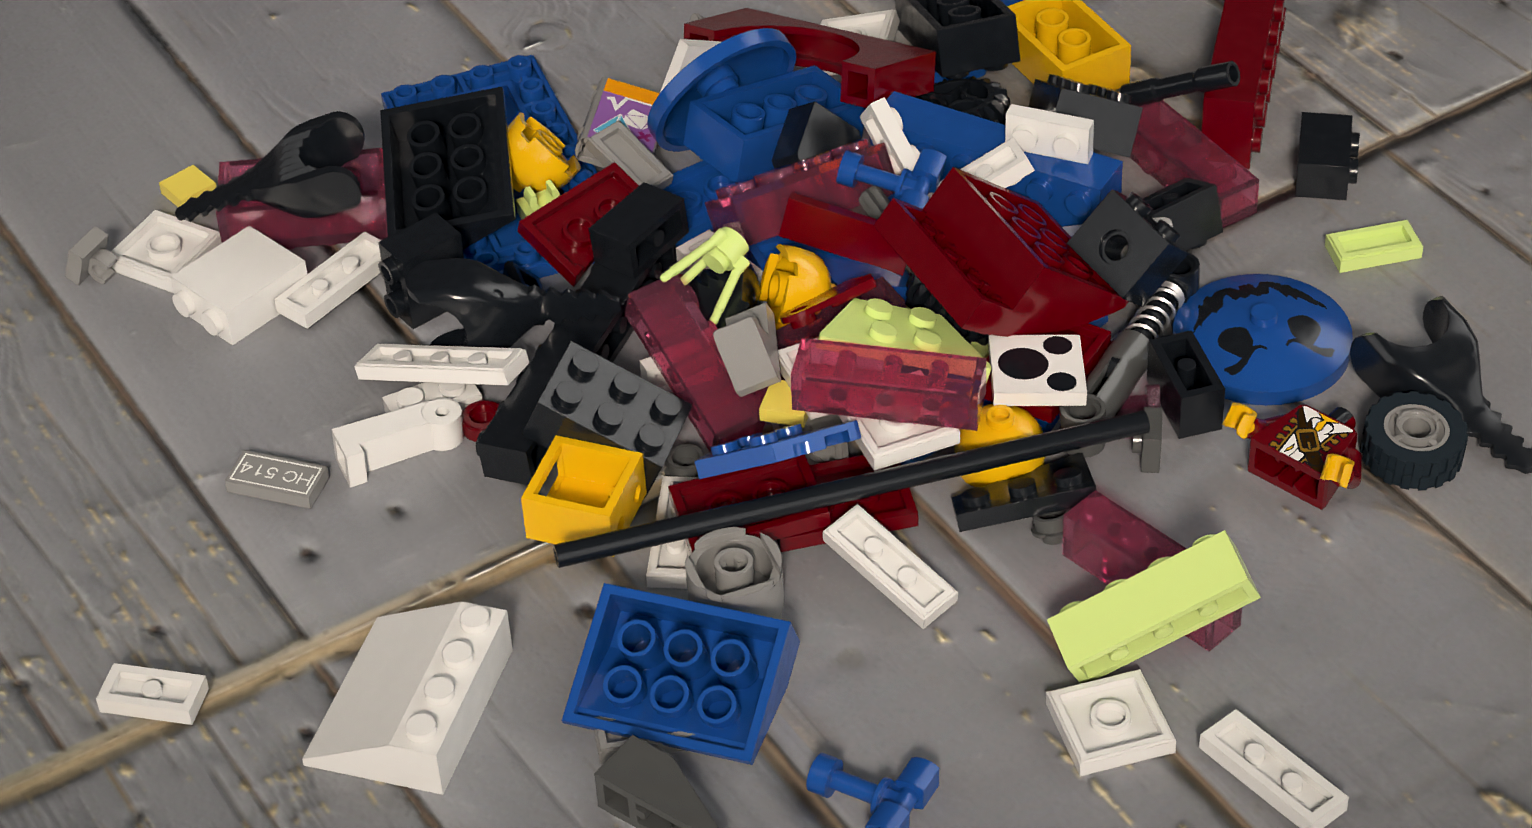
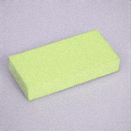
M1408 220L1326 234L1325 248L1339 273L1420 259L1423 253V245Z

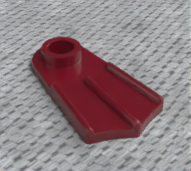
M868 274L849 279L783 313L780 316L782 324L790 323L792 329L804 327L817 320L815 312L830 305L833 308L875 289L877 285L874 277Z

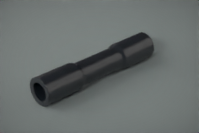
M1228 61L1201 67L1196 71L1123 84L1120 92L1132 96L1131 104L1144 106L1176 96L1195 92L1205 93L1237 86L1240 82V71L1234 61Z

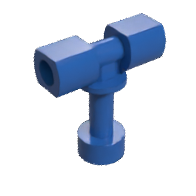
M922 149L913 171L904 168L901 175H896L864 165V155L846 150L838 169L836 183L850 188H854L858 181L895 192L894 198L923 209L929 201L928 193H934L937 190L945 171L947 157L936 150Z
M820 753L810 767L806 787L808 791L825 798L831 797L835 791L870 803V813L872 816L865 825V828H909L910 812L912 809H924L939 786V767L927 759L912 757L896 781L884 777L879 784H875L844 772L841 759Z

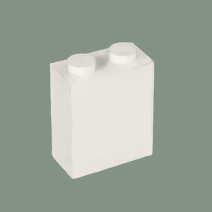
M249 225L171 275L170 278L174 291L172 300L181 315L192 318L201 324L211 335H217L231 345H234L279 315L276 311L274 299L308 274L305 260Z

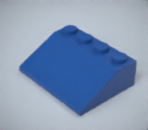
M604 583L561 721L564 724L591 730H604L605 733L627 738L634 735L637 738L661 743L668 747L753 765L788 687L800 640L790 621ZM600 716H601V717H607V718H612V719H616V720L607 721V720H602V719H598V718H595V717H600ZM682 731L695 735L680 737L666 733Z

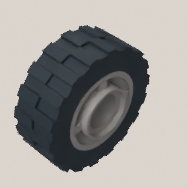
M1410 391V393L1396 392L1392 396L1380 398L1376 405L1373 404L1369 408L1363 428L1360 453H1363L1362 460L1365 466L1368 465L1370 467V472L1376 477L1382 478L1383 482L1387 484H1394L1406 490H1409V488L1418 489V491L1427 490V488L1431 487L1438 488L1443 486V483L1446 481L1450 482L1453 480L1456 472H1459L1462 467L1469 436L1467 434L1468 426L1462 420V414L1458 410L1453 409L1451 404L1445 400L1442 401L1434 395L1420 394L1416 391Z

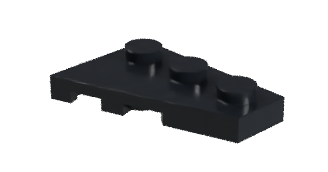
M1076 453L1039 466L1019 477L997 481L982 487L970 488L960 495L951 497L959 532L1099 503L1096 485L1083 453Z

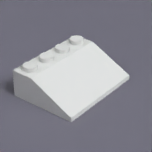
M461 601L377 617L303 756V765L443 795L513 651L507 610Z

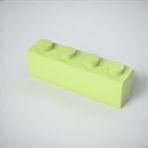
M1224 530L1218 534H1209L1197 539L1192 544V547L1172 557H1162L1153 561L1146 570L1128 579H1119L1109 583L1102 592L1084 601H1075L1067 604L1058 614L1048 618L1047 622L1068 670L1081 684L1097 680L1261 597L1237 547Z

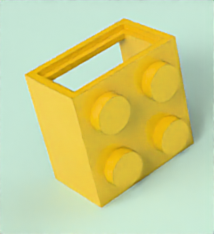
M556 435L521 497L526 538L558 544L630 527L647 494L643 453ZM555 462H557L558 476L547 496L538 495Z

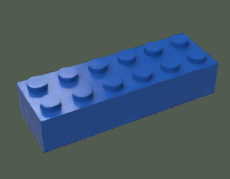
M895 91L886 99L890 108H895L899 113L903 123L902 131L910 145H914L920 153L922 149H932L947 157L945 171L940 181L947 176L952 167L961 169L1005 142L1006 125ZM870 138L871 167L888 172ZM1024 152L1035 171L1023 177L1017 184L1006 188L1038 201L1061 227L1082 225L1112 189L1121 193L1123 161L1093 152L1089 163L1083 164Z

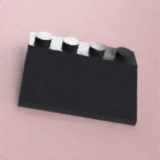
M503 87L380 110L388 237L437 213L461 233L462 247L465 249L516 219Z

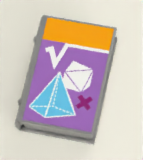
M606 76L602 77L592 94L591 105L584 125L578 133V141L575 148L576 159L605 168L586 148L587 140L618 120L655 156L658 143L650 133L647 121L650 109L660 92Z

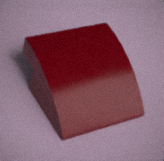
M952 167L923 209L892 198L873 225L956 323L965 330L1005 337L1011 335H1041L1090 323L1125 308L1129 301L1123 299L1067 244L1071 236L1038 201L955 167Z

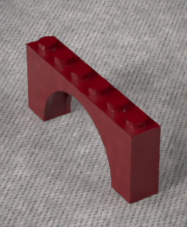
M743 8L684 23V39L723 42L733 36L755 29L772 28L781 31L796 51L795 66L810 67L815 65L821 70L841 75L840 102L867 108L869 104L885 97L887 99L893 91L912 97L934 91L936 51L750 8Z

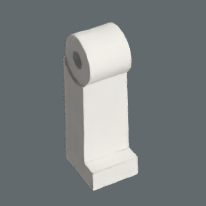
M451 399L425 401L332 429L335 458L350 488L368 482L367 472L432 450L447 451L459 446L464 438L461 406Z

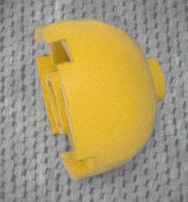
M520 112L508 125L513 189L521 192L525 187L529 186L534 193L546 190L547 180H551L556 188L560 190L580 171L581 166L574 155L567 160L562 154L565 144L533 117L530 116L525 122L524 113Z
M778 244L776 248L780 251L779 255L770 253L766 261L760 285L761 295L759 301H766L767 305L774 312L776 333L800 334L815 327L823 319L827 309L831 310L833 307L830 305L815 312L817 320L798 329H792L790 323L782 324L780 316L836 285L831 283L830 272L823 259L814 252L796 246Z
M987 404L972 411L959 427L960 443L954 445V453L1043 433L1042 427L1023 408ZM1046 457L961 476V478L973 487H982L1029 473L1037 467L1045 465Z

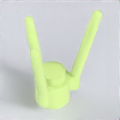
M718 228L707 241L661 274L660 280L667 282L701 258L668 289V296L674 297L707 266L719 274L731 271L709 319L710 325L716 326L741 274L750 265L749 260L744 257L749 251V246L746 240L732 228Z

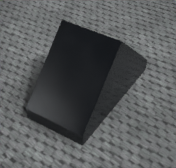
M814 101L789 109L772 158V164L775 169L797 163L862 138L858 129Z

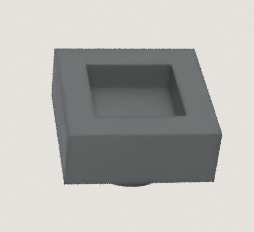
M1144 407V411L1149 419L1150 431L1146 434L1133 436L1132 453H1141V472L1159 473L1163 408Z

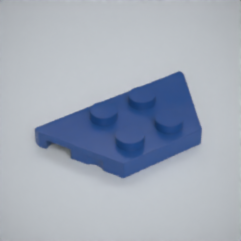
M857 420L803 432L801 424L773 430L774 432L766 434L760 432L737 438L734 441L711 446V453H707L695 460L699 479L772 464L823 450L827 446L861 439Z

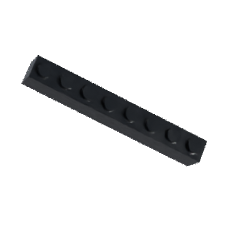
M676 245L672 246L635 279L597 263L593 264L589 276L575 293L578 294L582 290L588 289L591 293L597 294L600 290H605L610 295L620 297L622 300L621 311L614 313L609 320L600 315H597L593 321L581 316L577 322L564 318L559 325L554 324L553 330L544 343L537 347L535 356L526 370L519 374L516 385L510 394L499 404L496 414L487 428L478 435L476 453L480 457L484 477L524 485L529 484L548 448L523 436L522 433L570 342L572 341L613 363L649 308V297L642 284L649 279L658 284L661 282V274L678 262Z

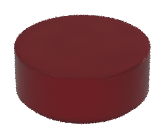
M483 400L468 405L462 411L464 436L476 442L480 432L487 428L495 416L499 404Z

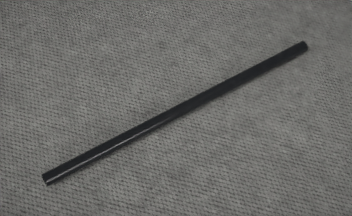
M1144 410L554 544V557L558 568L705 535L721 528L741 527L1149 433L1150 423Z

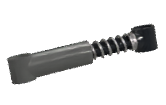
M1189 253L1149 301L1136 311L1129 325L1114 336L1086 378V406L1059 407L1060 429L1117 416L1147 370L1149 340L1162 337L1164 329L1169 327L1170 320L1176 316L1177 310L1182 307V304L1187 303L1189 298L1198 291L1200 263L1197 257ZM1106 443L1065 453L1069 455L1083 453L1085 458L1099 454L1104 449Z

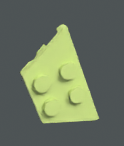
M854 298L820 332L815 347L816 352L987 384L992 369L991 365L942 315L935 314L933 311L923 307L909 309L893 306L887 301L876 298L869 299L868 301Z

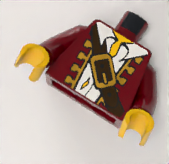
M1236 402L1231 404L1222 424L1225 427L1236 429L1239 437L1251 440L1248 472L1320 510L1326 507L1338 487L1354 489L1360 485L1362 455L1356 449L1358 435L1354 429L1356 421L1347 409L1337 407L1329 415H1326L1308 405H1299L1287 414L1259 419L1257 418V413L1250 407Z

